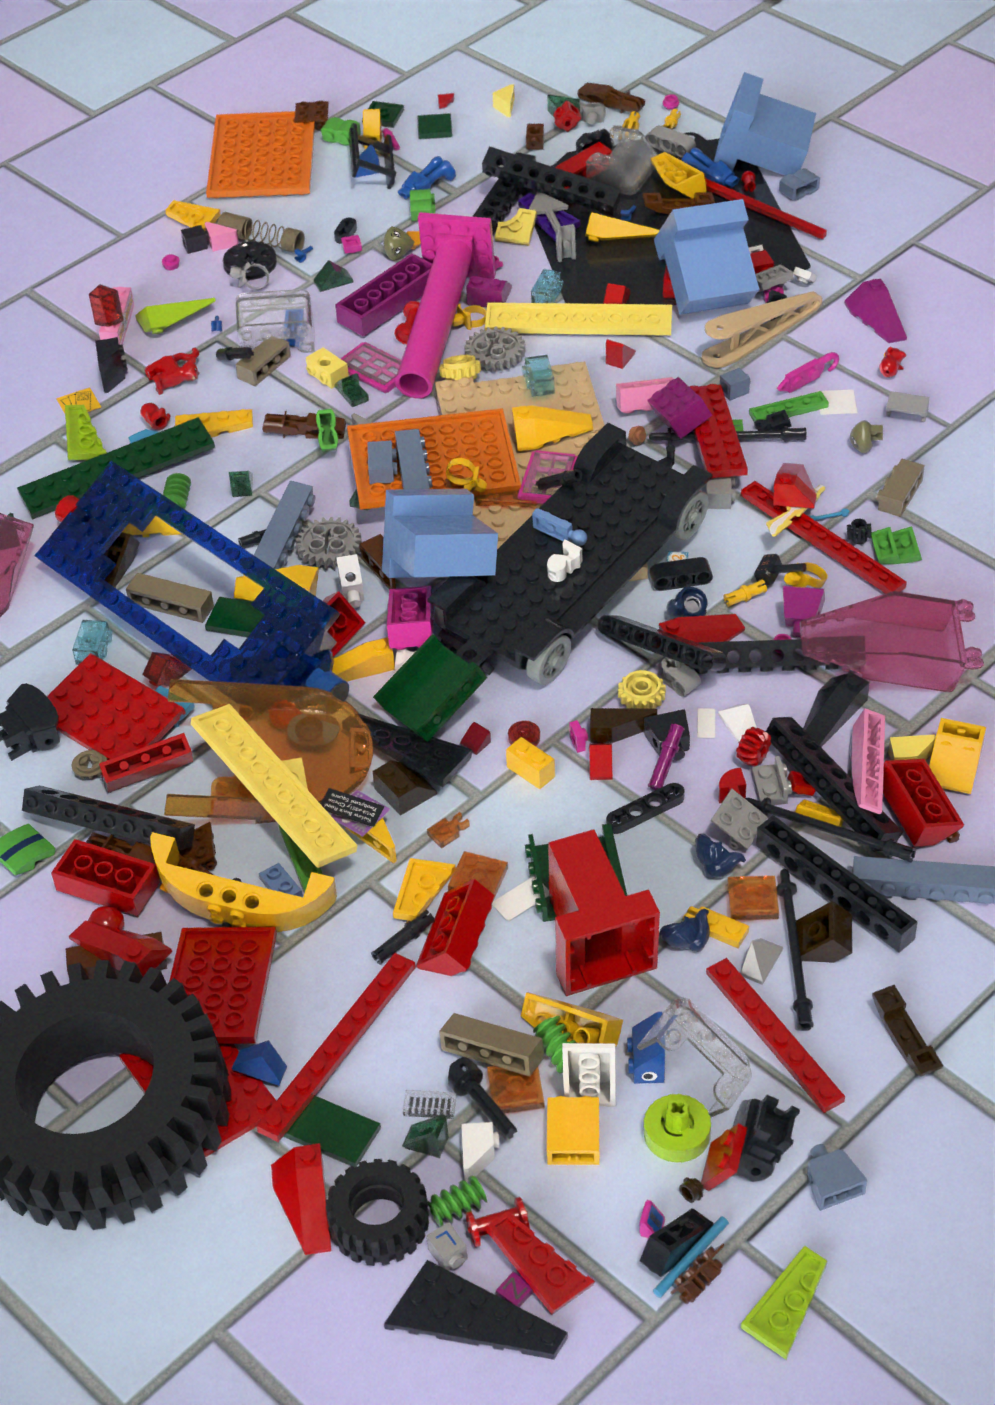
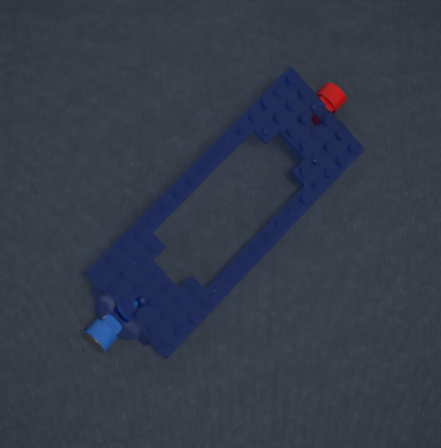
M110 461L80 499L74 495H68L58 503L55 517L61 523L34 556L252 713L260 717L271 702L274 703L275 700L284 698L299 703L313 697L328 709H336L345 701L349 693V684L332 672L334 660L331 649L337 641L327 632L340 615L336 609L113 461ZM156 516L263 588L251 605L265 616L239 648L223 639L211 655L104 580L117 565L104 554L129 523L143 532Z

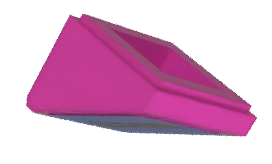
M651 1200L645 1201L640 1219V1234L642 1237L649 1238L651 1234L661 1229L665 1222L664 1215Z

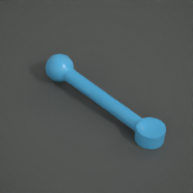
M844 508L840 512L820 516L811 515L810 517L815 521L841 515L847 517L849 516V510Z

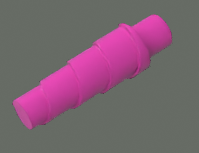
M384 128L382 130L384 138L387 134L391 135L392 147L396 151L399 150L400 146L392 131Z

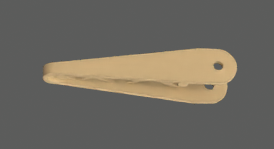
M812 291L724 314L708 321L705 324V333L715 339L728 340L705 349L702 353V361L710 367L722 368L741 360L817 311L822 304V297Z

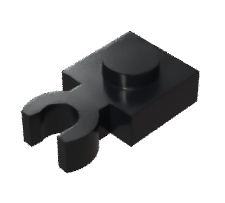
M785 409L767 415L766 420L761 419L754 422L757 431L781 430L784 426L792 427Z

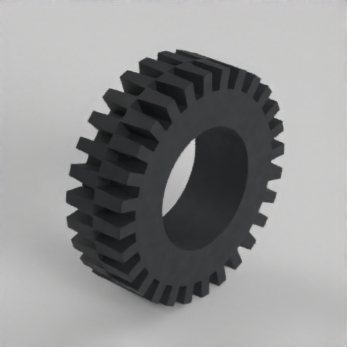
M96 960L93 979L88 978L81 963L68 965L69 983L62 986L53 971L44 973L40 977L46 991L45 993L35 997L26 984L14 990L21 1007L17 1011H14L3 1001H0V1200L2 1201L6 1198L12 1210L21 1216L29 1210L36 1223L48 1226L55 1215L63 1229L76 1230L82 1212L93 1230L106 1228V1207L112 1206L122 1224L134 1221L135 1216L131 1200L142 1196L151 1213L163 1207L157 1186L164 1182L177 1196L188 1188L182 1166L200 1175L207 1167L202 1147L217 1151L222 1141L217 1125L227 1126L230 1114L226 1101L231 1100V1087L227 1078L229 1075L228 1069L207 1013L204 1014L201 1004L194 994L187 996L183 984L173 978L167 984L162 972L153 967H150L143 977L137 964L129 961H124L117 977L109 960ZM117 1052L140 1057L154 1066L151 1081L141 1100L125 1116L104 1128L87 1133L65 1134L45 1129L35 1123L39 1101L48 1085L59 1073L79 1060L97 1054Z

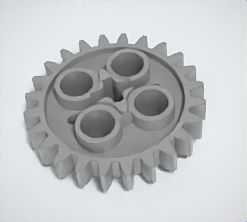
M497 326L494 327V330L487 327V331L480 329V333L474 332V336H469V340H466L465 355L475 356V360H479L481 368L485 367L486 371L490 368L493 371H496L497 368L503 371V367L510 369L511 364L516 366L517 361H522L521 357H525L526 352L525 340L522 339V335H518L517 331L512 333L511 329L505 331L504 327L498 330Z
M323 517L322 522H318L315 519L313 525L307 523V528L302 527V533H298V538H295L296 552L299 558H303L304 563L309 561V566L316 564V567L324 565L325 569L329 565L336 568V557L360 553L359 543L362 542L359 528H355L354 523L348 524V520L341 522L340 517L336 521H333V517H330L329 521H326ZM330 532V535H331V537L329 538V548H330V549H329V553L327 554V548H328V533Z

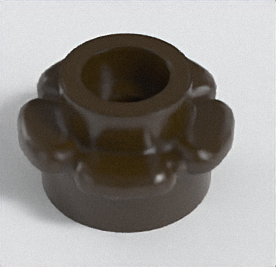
M684 1178V1183L679 1187L682 1196L690 1203L701 1200L704 1191L702 1183L696 1178Z

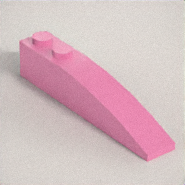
M865 708L853 725L851 755L853 787L859 807L881 814L885 715Z

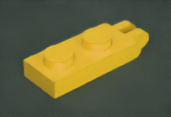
M693 906L688 908L687 913L682 917L683 920L685 916L695 918L701 909L709 910V914H707L710 927L709 937L739 949L749 933L748 925L702 906L699 909Z

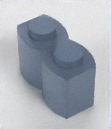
M806 168L800 169L794 174L784 176L780 180L779 191L792 200H799L806 194H812L819 189L820 177Z

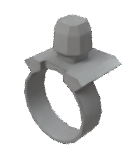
M588 103L582 106L583 122H588L589 124H594L596 121L597 123L604 122L606 109L603 104Z
M247 262L242 267V270L239 267H232L230 270L231 277L235 279L240 278L239 288L245 284L252 290H260L269 281L268 270L260 264L250 265ZM253 266L259 267L265 272L267 280L263 287L255 288L247 282L245 273L248 268Z

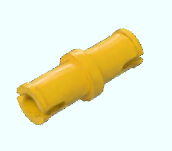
M678 109L671 110L670 115L664 120L663 127L675 128L681 112L679 111L676 114Z
M761 579L748 586L742 585L738 590L724 594V601H728L726 605L730 607L741 601L747 602L751 600V597L767 592V586H762L765 583L764 580Z

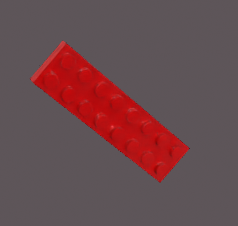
M721 384L689 386L702 398L712 416L693 429L705 471L711 473L712 478L748 475V467Z

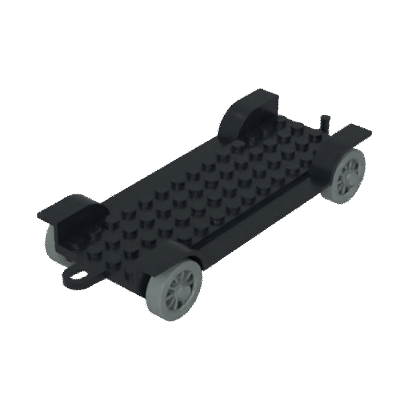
M607 423L585 444L575 461L573 470L579 469L582 472V480L570 485H562L539 508L562 520H567L572 524L573 531L580 529L586 532L587 542L583 546H579L582 548L583 559L580 568L574 569L572 573H566V578L560 582H553L548 578V559L553 554L563 555V541L533 528V518L531 516L497 549L495 575L451 576L427 599L428 603L436 606L434 612L436 625L449 633H456L467 640L457 651L456 655L462 658L468 650H474L477 655L471 660L466 661L469 664L474 662L479 666L493 654L519 670H527L528 677L542 685L551 683L559 676L568 661L571 652L570 639L573 640L673 535L681 540H686L698 530L705 518L709 503L707 494L700 489L712 478V474L695 465L685 474H682L672 469V466L675 464V446H667L666 457L656 461L626 446V431Z

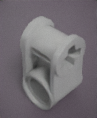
M668 657L662 660L663 672L661 673L663 683L672 688L679 696H686L701 684V679L697 672L690 669L684 663Z

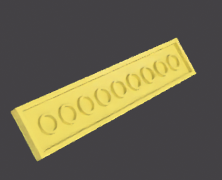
M487 303L485 331H487V327L494 330V327L497 326L498 330L504 327L505 331L511 329L512 333L517 331L518 333L671 335L672 305Z
M230 704L191 718L193 728L317 868L357 851L358 845Z

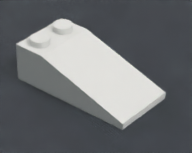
M562 1043L564 1097H599V1106L616 1107L615 1044Z

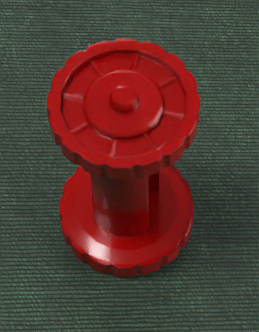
M410 301L404 306L403 313L406 321L397 325L394 332L396 339L403 344H407L420 302Z
M521 1197L514 1198V1208L475 1219L471 1211L465 1213L467 1230L475 1247L481 1246L480 1236L488 1234L485 1230L487 1224L507 1211L530 1228L528 1213Z

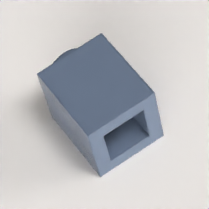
M740 368L720 375V384L724 396L730 401L749 393L750 377Z

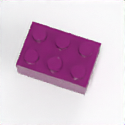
M679 377L671 380L663 389L655 392L647 400L656 415L680 439L712 416L702 398Z

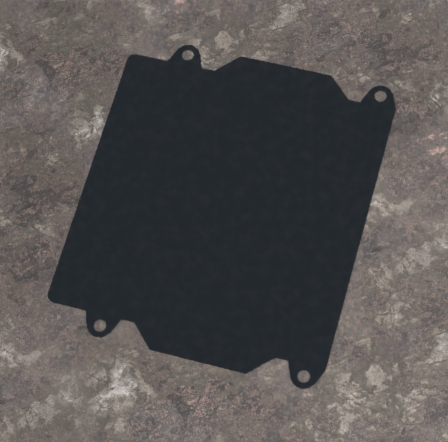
M695 132L684 133L686 135H693L696 142L695 148L700 149L707 157L714 161L719 138L706 140ZM646 140L615 144L612 149L614 165L590 178L591 180L621 189L620 200L613 216L602 214L594 209H587L576 203H569L561 198H554L568 205V209L563 211L580 220V227L575 229L576 259L572 260L571 257L563 258L562 262H558L556 241L536 222L534 227L565 304H604L607 284L611 283L626 286L631 290L626 304L677 305L676 299L663 298L666 260H659L654 242L655 237L599 240L594 242L588 240V237L585 236L591 212L621 220V210H629L633 205L636 206V209L631 214V221L626 222L660 230L670 214L660 213L647 208L644 204L643 193H660L662 199H692L665 184L652 164L650 158L664 151L649 146ZM576 151L567 152L552 167H556L577 155ZM672 155L673 157H675V158H677V159H679V160L682 159L681 157ZM737 159L732 172H734V176L739 178V182L732 188L726 187L781 210L758 166ZM746 171L753 172L756 177V189L752 192H749V187L748 191L745 190V184L741 179ZM525 187L524 192L521 194L524 197L529 193L536 195L537 192ZM712 193L715 203L730 201ZM745 207L748 222L743 229L748 248L762 245L763 250H766L774 261V267L783 265L792 272H794L795 267L803 270L811 267L789 225Z

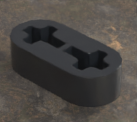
M348 217L341 220L334 231L336 243L342 244L341 238L355 234L357 223L354 218Z

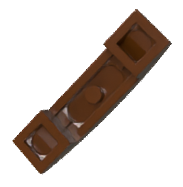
M695 192L692 199H662L660 193H643L642 195L647 208L665 214H670L673 209L715 203L712 192Z

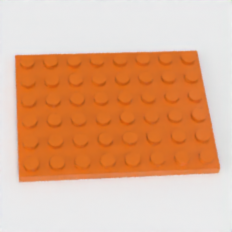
M295 111L216 114L206 189L207 198L310 194L315 122L295 123Z
M503 408L347 426L360 510L385 507L386 490H403L398 455L397 461H393L397 462L398 473L394 474V482L373 484L369 482L367 442L392 440V449H395V431L419 429L420 437L424 436L425 449L427 451V462L425 463H429L430 475L427 476H431L432 488L429 489L464 488V485L453 484L446 476L448 463L456 458L467 459L475 467L479 466L478 478L484 480L487 483V487L484 492H478L472 488L470 492L474 496L518 492L521 488ZM454 465L449 468V472L457 478L465 479L473 476V472L467 466Z

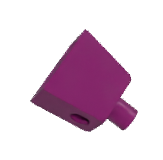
M783 586L786 626L793 627V636L804 637L806 628H816L825 602L824 589Z

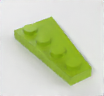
M65 405L68 460H89L107 453L102 446L101 439L97 436L95 426L91 423V418L85 405Z
M804 1246L741 1322V1329L787 1360L825 1271L827 1260Z

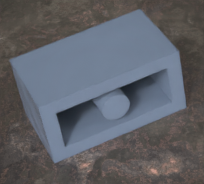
M392 440L367 442L370 484L394 482V474L398 473L397 462H393L397 461L396 448L392 449Z

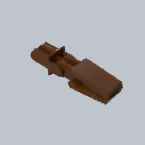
M587 82L577 92L580 99L590 103H600L605 107L620 109L621 113L624 111H635L636 114L646 103L643 98L630 95V91L623 93L610 85Z
M285 411L284 415L265 414L262 427L265 433L283 434V438H285V435L300 434L305 435L306 439H318L319 430L316 423V413H308L306 417L287 415V411ZM335 417V431L338 439H343L346 420Z
M94 832L91 833V836L86 841L102 848L156 864L151 846L138 841L131 846L127 841L115 838L113 834L107 837Z

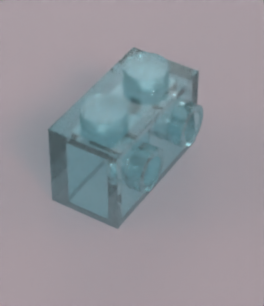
M543 269L531 290V303H554L563 288L561 272Z
M548 355L526 357L525 366H522L523 378L526 377V389H530L531 396L555 394L554 376Z
M82 620L72 649L76 665H79L90 653L102 660L106 658L108 642L112 641V630H109L107 621Z

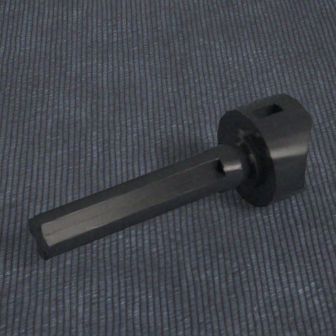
M467 1057L454 1061L449 1067L448 1085L458 1096L469 1094L488 1119L493 1122V1125L504 1138L508 1137V1139L513 1138L517 1128L480 1085L483 1073L479 1067Z

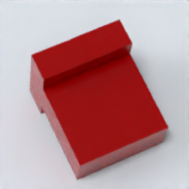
M594 829L548 842L549 900L557 916L555 917L556 975L565 995H573L657 969L660 911L650 890L625 896Z

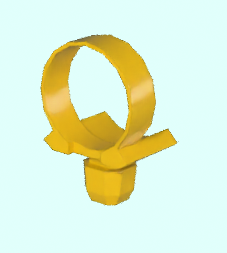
M458 304L457 314H455L452 325L459 326L464 324L468 330L481 327L485 324L486 310L477 305L468 306L462 310L461 304ZM471 313H481L484 315L479 320L471 321Z
M456 458L448 463L446 476L453 484L464 485L463 489L471 491L473 488V490L478 492H484L487 487V483L478 478L479 466L475 467L471 461L464 458ZM454 465H464L471 469L473 476L465 479L457 478L449 472V468Z
M805 562L806 571L816 574L821 580L815 579L803 572H790L784 577L786 584L793 587L806 588L809 585L820 588L825 584L828 575L820 566Z

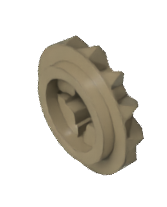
M87 750L79 753L73 759L71 767L75 776H80L82 780L86 777L92 780L93 776L101 775L99 763L107 761V758L95 750ZM89 761L92 763L91 768H87Z

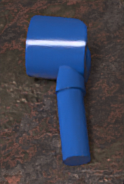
M633 205L629 210H621V220L631 221V214L636 209V206Z
M309 246L304 250L296 249L295 254L298 256L294 259L300 263L304 262L306 253L313 250V247Z
M215 316V320L211 321L212 332H222V321L219 320V316Z

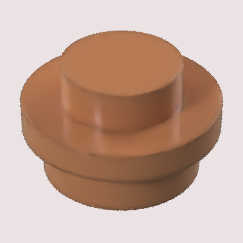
M638 425L630 429L628 435L630 442L634 445H641L645 441L646 432L643 426Z

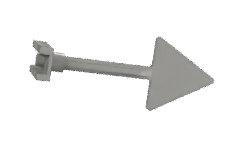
M537 192L529 210H536L537 215L546 214L556 233L558 262H562L563 258L571 257L572 260L576 259L575 226L573 224L561 226L554 214L556 211L567 210L568 205L544 193Z

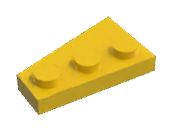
M175 200L166 208V216L189 227L201 225L204 231H206V222L215 223L221 215L220 209Z
M410 858L393 910V918L412 921L426 910L456 871L455 864Z

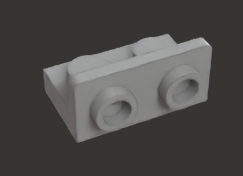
M778 265L755 274L759 291L769 290L773 286L784 284L786 281L794 279L793 272L783 265Z
M775 756V763L773 765L752 767V776L759 801H763L764 798L768 797L771 799V805L788 804V794H792L790 780L786 781L787 768L785 763L782 764L780 756Z

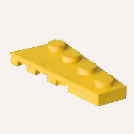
M252 409L175 416V426L199 417L211 438L219 436L223 431L232 433L253 427Z

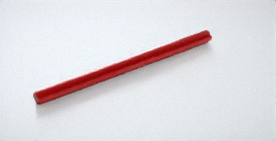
M705 178L706 190L730 201L743 199L745 207L819 239H824L827 235V230Z

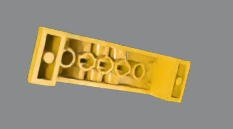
M154 832L151 834V848L154 860L166 891L184 909L209 919L212 923L221 925L223 922L231 924L232 927H276L277 932L289 931L318 919L336 902L337 892L334 877L311 872L304 896L299 897L179 867L177 865L180 854L175 838Z

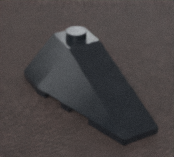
M852 672L832 677L818 691L803 729L822 747L868 700L870 682Z

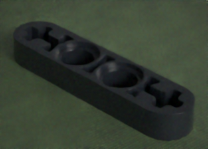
M679 783L667 784L610 812L606 817V824L612 825L613 834L623 833L680 805L684 801V787ZM651 801H659L661 805L651 806L649 803ZM633 810H639L642 812V814L634 816L631 815L630 812Z

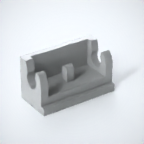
M890 391L886 416H890L891 411L921 415V421L925 422L929 408V397Z

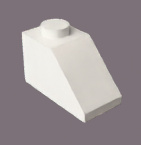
M493 1122L462 1124L464 1178L467 1183L470 1176L476 1177L495 1159L494 1148H499V1133L493 1132Z

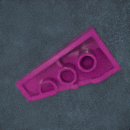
M881 278L863 282L845 299L844 304L851 315L854 317L858 316L862 319L864 325H870L874 328V332L886 342L894 343L907 340L892 298Z

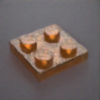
M464 851L448 884V891L476 879L496 896L508 870V862Z
M775 876L727 878L730 918L734 920L779 919Z
M497 1066L487 1067L491 1098L504 1114L545 1108L538 1066L531 1076Z

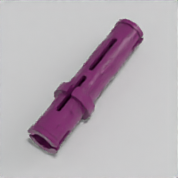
M671 724L667 738L661 744L662 750L648 784V787L653 790H657L664 785L675 753L679 751L678 745L685 730L682 726Z

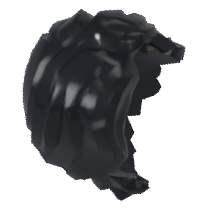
M606 129L582 134L576 141V154L598 142L612 150L614 146L612 145L613 142H611V134Z

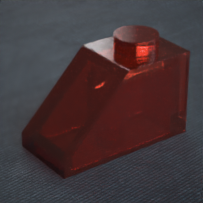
M152 652L142 675L148 678L149 683L156 687L161 685L171 686L188 673L194 665L177 655Z

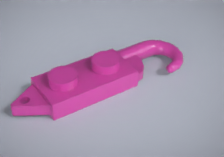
M830 352L818 359L815 358L786 374L785 379L776 389L792 393L819 378L824 370L825 363L834 359L833 364L828 368L829 372L832 371L839 363V355L835 352Z

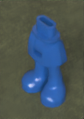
M692 148L690 153L687 152L681 159L686 164L703 172L706 179L720 185L722 184L725 187L729 186L732 188L739 182V178L734 176V172L721 160L718 162L712 161L698 148Z
M436 156L431 159L430 163L420 173L413 171L405 180L402 188L398 190V194L407 199L410 197V190L431 189V185L442 176L446 180L451 181L456 177L455 169L449 161H443L440 156Z

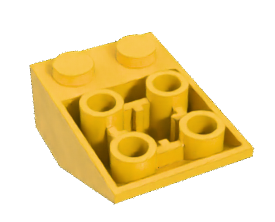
M941 718L929 767L943 789L971 794L984 744L986 727Z

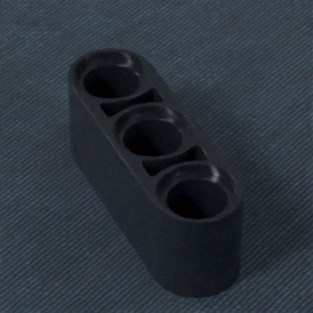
M704 557L657 563L649 570L654 588L658 591L679 589L684 586L705 585L713 579L709 562Z

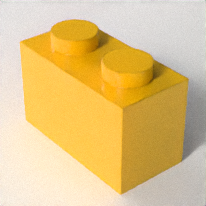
M520 737L506 749L507 768L538 789L544 787L555 777V759L524 738Z

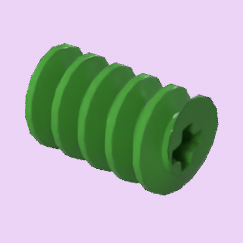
M182 473L169 475L165 482L160 505L182 513L188 500L191 479Z
M555 1016L538 1024L534 1028L533 1033H536V1037L542 1038L543 1049H546L548 1057H552L551 1063L557 1065L556 1071L560 1074L563 1073L562 1043L577 1042L575 1040L567 1042L571 1033L566 1032L562 1034L566 1025L560 1024L557 1026L561 1017Z
M470 1176L468 1183L461 1180L458 1187L451 1185L449 1192L445 1189L441 1190L440 1197L437 1194L431 1195L428 1206L434 1220L441 1227L444 1225V1218L450 1224L453 1223L452 1214L454 1213L459 1219L463 1218L462 1209L472 1212V1204L480 1210V1200L483 1199L487 1203V1198L478 1179L475 1176Z

